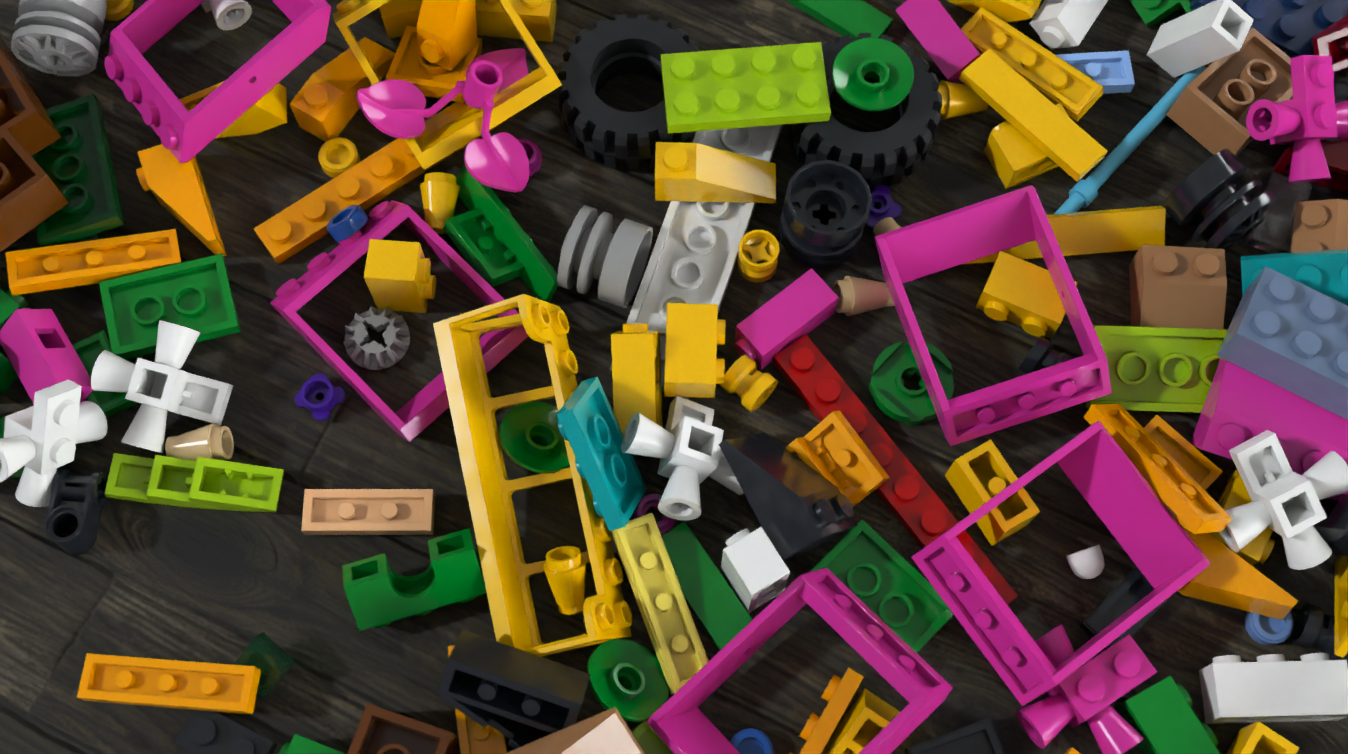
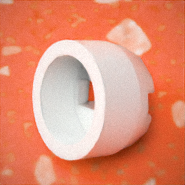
M1100 545L1066 556L1071 570L1082 579L1097 577L1105 566Z

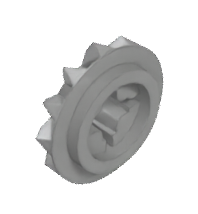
M371 306L368 311L361 314L355 313L354 320L349 326H345V340L343 343L347 354L357 365L366 369L380 370L391 367L402 359L409 347L410 332L402 315L399 316L389 307L386 309H376ZM369 327L376 332L386 330L382 334L387 346L386 348L376 341L367 343L370 340L367 330Z

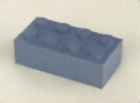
M1265 266L1245 290L1217 356L1348 420V306Z

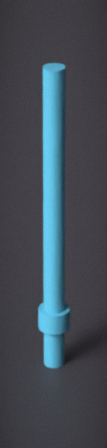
M1205 66L1185 73L1088 178L1077 182L1069 191V198L1054 214L1075 213L1081 207L1087 208L1098 196L1097 190L1167 116V112L1184 88L1206 69Z

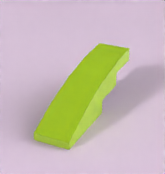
M114 453L104 494L107 498L151 504L276 513L284 469L197 457L196 461L161 455H155V458L152 459Z

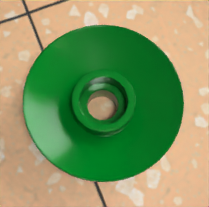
M870 37L855 40L838 53L833 64L832 78L839 95L852 106L867 111H882L898 105L907 97L913 85L914 69L910 58L898 45L882 38ZM868 78L875 79L878 83H869L865 80Z
M530 402L516 405L504 416L499 430L500 442L506 454L521 467L545 474L556 473L570 467L565 441L558 428L557 406L544 402Z
M627 639L608 640L600 644L591 654L587 664V673L591 674L588 683L593 695L606 710L616 707L624 720L639 722L650 719L667 702L669 687L659 660L641 644Z

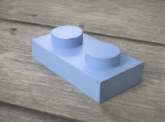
M1129 50L1056 54V56L1104 87V94L1131 92L1135 85Z

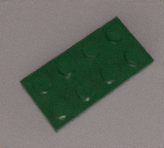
M91 94L45 109L61 138L31 157L49 176L69 203L36 226L39 244L42 247L68 244L124 225L102 107L95 94Z

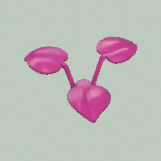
M525 48L498 50L475 58L467 67L466 80L457 81L455 87L428 109H425L426 98L424 94L414 84L396 79L384 80L368 88L358 89L357 100L366 118L381 132L401 139L420 136L425 129L424 117H432L461 93L465 102L470 107L484 109L481 129L483 139L472 140L467 145L464 153L465 166L471 176L480 183L499 190L519 192L523 191L526 187L530 168L528 156L522 144L509 133L501 132L491 137L489 132L495 95L529 74Z

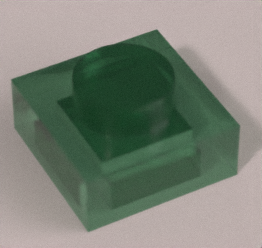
M263 632L253 638L234 665L255 666L261 669L257 693L264 698L273 692L295 661Z

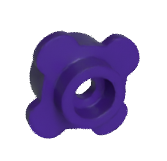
M885 185L876 186L875 190L871 192L872 203L866 226L869 228H874L884 218L892 217L895 220L901 214L900 205L894 203L890 197L891 191ZM875 204H880V205H881V208H880V209H876V208L874 207V205H875Z
M322 373L314 374L302 385L301 390L295 395L296 405L312 412V416L316 421L327 420L330 416V410L345 399L343 388L339 386L334 387L326 375ZM318 394L324 395L322 400L316 399Z

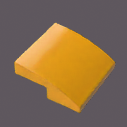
M840 410L830 413L804 437L796 438L786 447L788 451L837 486L840 493L849 499L852 506H855L890 478Z

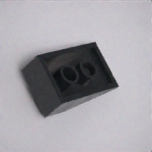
M766 433L728 439L719 443L757 519L782 560L817 549L858 525L853 517L854 509L851 502L844 494L840 493L838 487Z

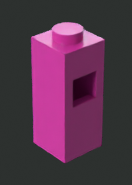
M907 0L895 11L950 82L966 85L960 80L961 73L981 54L939 0Z
M811 268L736 325V343L734 344L736 351L740 356L746 354L752 358L760 370L764 369L773 361L774 355L803 335L809 334L831 317L836 311L839 297Z
M16 309L0 330V344L33 404L36 391L68 379L82 386L80 403L83 402L93 390L91 387V377L53 310Z

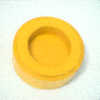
M337 137L326 141L318 153V159L323 171L332 178L337 177L360 162V156L355 144L346 138Z

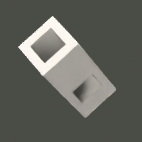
M1045 0L1031 20L1030 25L1050 50L1079 46L1108 0Z
M1215 0L1161 25L1147 56L1173 78L1240 51L1254 19L1232 0Z

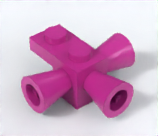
M1301 55L1290 58L1293 99L1278 103L1267 99H1260L1253 103L1246 117L1247 130L1256 140L1264 141L1270 139V145H1293L1288 183L1329 180L1331 175L1320 140L1331 138L1348 139V100L1335 103L1332 56Z
M1062 624L1035 641L1054 667L1075 652ZM1129 634L1079 667L1058 685L1048 690L1047 693L1050 697L1016 710L1018 721L1028 737L1039 748L1044 749L1068 723L1073 729L1087 720L1102 754H1123L1142 741L1144 737L1116 712L1110 704L1157 673V671Z

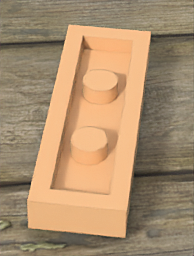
M305 489L301 531L305 535H433L435 492L433 489Z

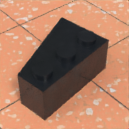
M462 629L448 659L437 696L483 728L489 724L510 739L509 746L517 749L575 724L591 674Z

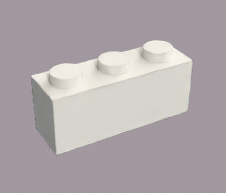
M1327 653L1305 654L1300 656L1301 661H1285L1283 654H1268L1256 657L1257 662H1241L1239 655H1224L1212 658L1213 663L1199 670L1206 724L1255 723L1258 721H1338L1348 717L1347 660H1329V654Z

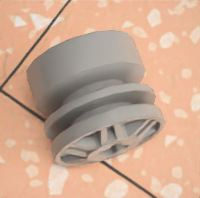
M20 0L18 15L20 17L15 21L11 51L17 59L29 67L44 73L74 77L89 74L96 69L101 42L99 35L103 32L107 9L106 1Z
M584 205L576 215L562 245L557 275L558 286L572 289L577 283V292L587 294L596 280H599L598 299L627 308L637 291L648 260L653 238V228L625 218L618 226L615 234H613V215L603 212L598 217L597 209Z

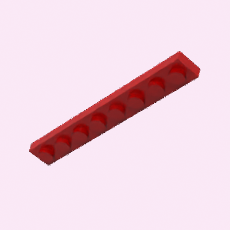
M807 334L773 356L772 362L820 422L833 411H841L890 477L875 489L876 493L921 549L958 523L957 519ZM965 530L956 536L1006 604L1009 605L1018 597L1017 593Z

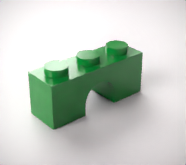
M470 528L427 540L431 563L424 572L415 576H402L394 572L388 563L385 553L342 565L344 590L359 631L369 628H382L395 620L412 615H426L436 608L455 602H469L477 596L487 593L481 562Z

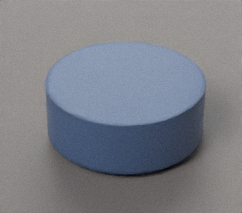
M1247 612L1245 616V628L1249 636L1261 645H1277L1286 640L1293 631L1294 623L1290 612L1283 620L1254 612Z

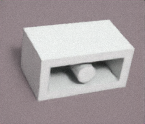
M762 527L751 533L748 529L741 530L725 542L727 547L723 549L721 572L748 613L785 590L790 571Z

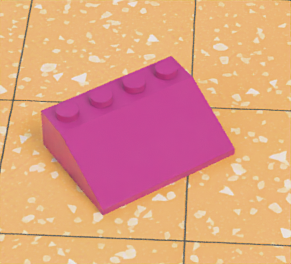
M1220 358L1190 442L1193 446L1232 459L1229 453L1230 449L1269 430L1276 434L1292 471L1299 475L1305 473L1330 451L1339 454L1348 465V420Z

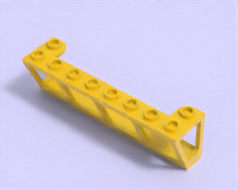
M521 294L433 323L496 641L543 657L601 644L608 640L632 637L630 631L632 613L628 603L623 598L620 585L623 581V571L619 561L614 557L611 543L613 537L604 518L600 517L594 508L593 494L586 479H583L577 471L576 456L569 441L564 439L570 468L562 469L556 473H541L509 480L507 477L495 418L496 410L555 397L559 412L577 389L578 385L575 374L578 372V363L568 344L569 322L566 314L560 306ZM515 308H519V314L475 322ZM524 326L526 333L531 339L544 343L553 386L492 398L479 337L481 334ZM573 479L588 549L586 552H581V555L586 558V563H591L597 595L590 596L584 601L583 614L587 634L543 644L540 638L529 578L532 575L544 573L543 564L546 560L530 564L525 562L512 493L518 490Z

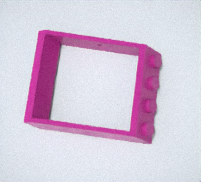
M147 0L110 32L109 56L105 57L106 73L121 88L127 101L132 102L140 112L144 122L150 125L160 137L163 146L171 151L179 163H185L191 160L326 41L331 6L325 0H272L292 23L190 112L142 54L204 0Z
M1032 185L875 236L885 282L944 436L950 446L1112 393L1106 355L1038 194ZM1036 240L1084 355L947 400L903 283Z
M392 200L390 202L384 201L373 208L369 213L370 219L363 227L347 239L339 241L340 244L329 254L324 252L311 260L307 265L309 270L298 280L293 278L280 286L276 291L277 297L270 304L398 435L410 442L450 407L443 371L394 413L296 312L368 251L370 239L382 240L400 223H403L487 306L505 299L407 204ZM512 309L497 315L504 317L519 313ZM524 326L488 332L479 339L486 374L529 336Z
M1099 420L911 557L1022 706L1058 685L1211 564ZM1057 462L1154 590L1054 667L956 536Z
M825 567L798 576L650 717L647 723L675 754H740L699 710L698 706L806 603L909 702L858 754H891L946 699L953 687Z

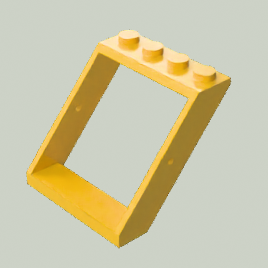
M343 0L336 6L338 11L333 14L334 21L371 84L374 85L382 80L349 26L390 0ZM509 0L497 1L534 57L539 68L495 95L489 130L562 86L554 70ZM473 108L419 142L416 137L405 139L424 170L479 137L481 135L484 109Z

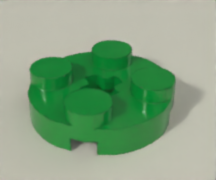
M899 342L889 346L878 356L872 369L869 391L877 406L887 416L908 426H917L922 422L936 418L937 415L910 344ZM926 343L946 398L950 400L954 392L951 363L939 349ZM915 374L921 378L918 385L922 389L916 391L915 389L908 390L904 387L905 381L901 378L903 375L910 378Z

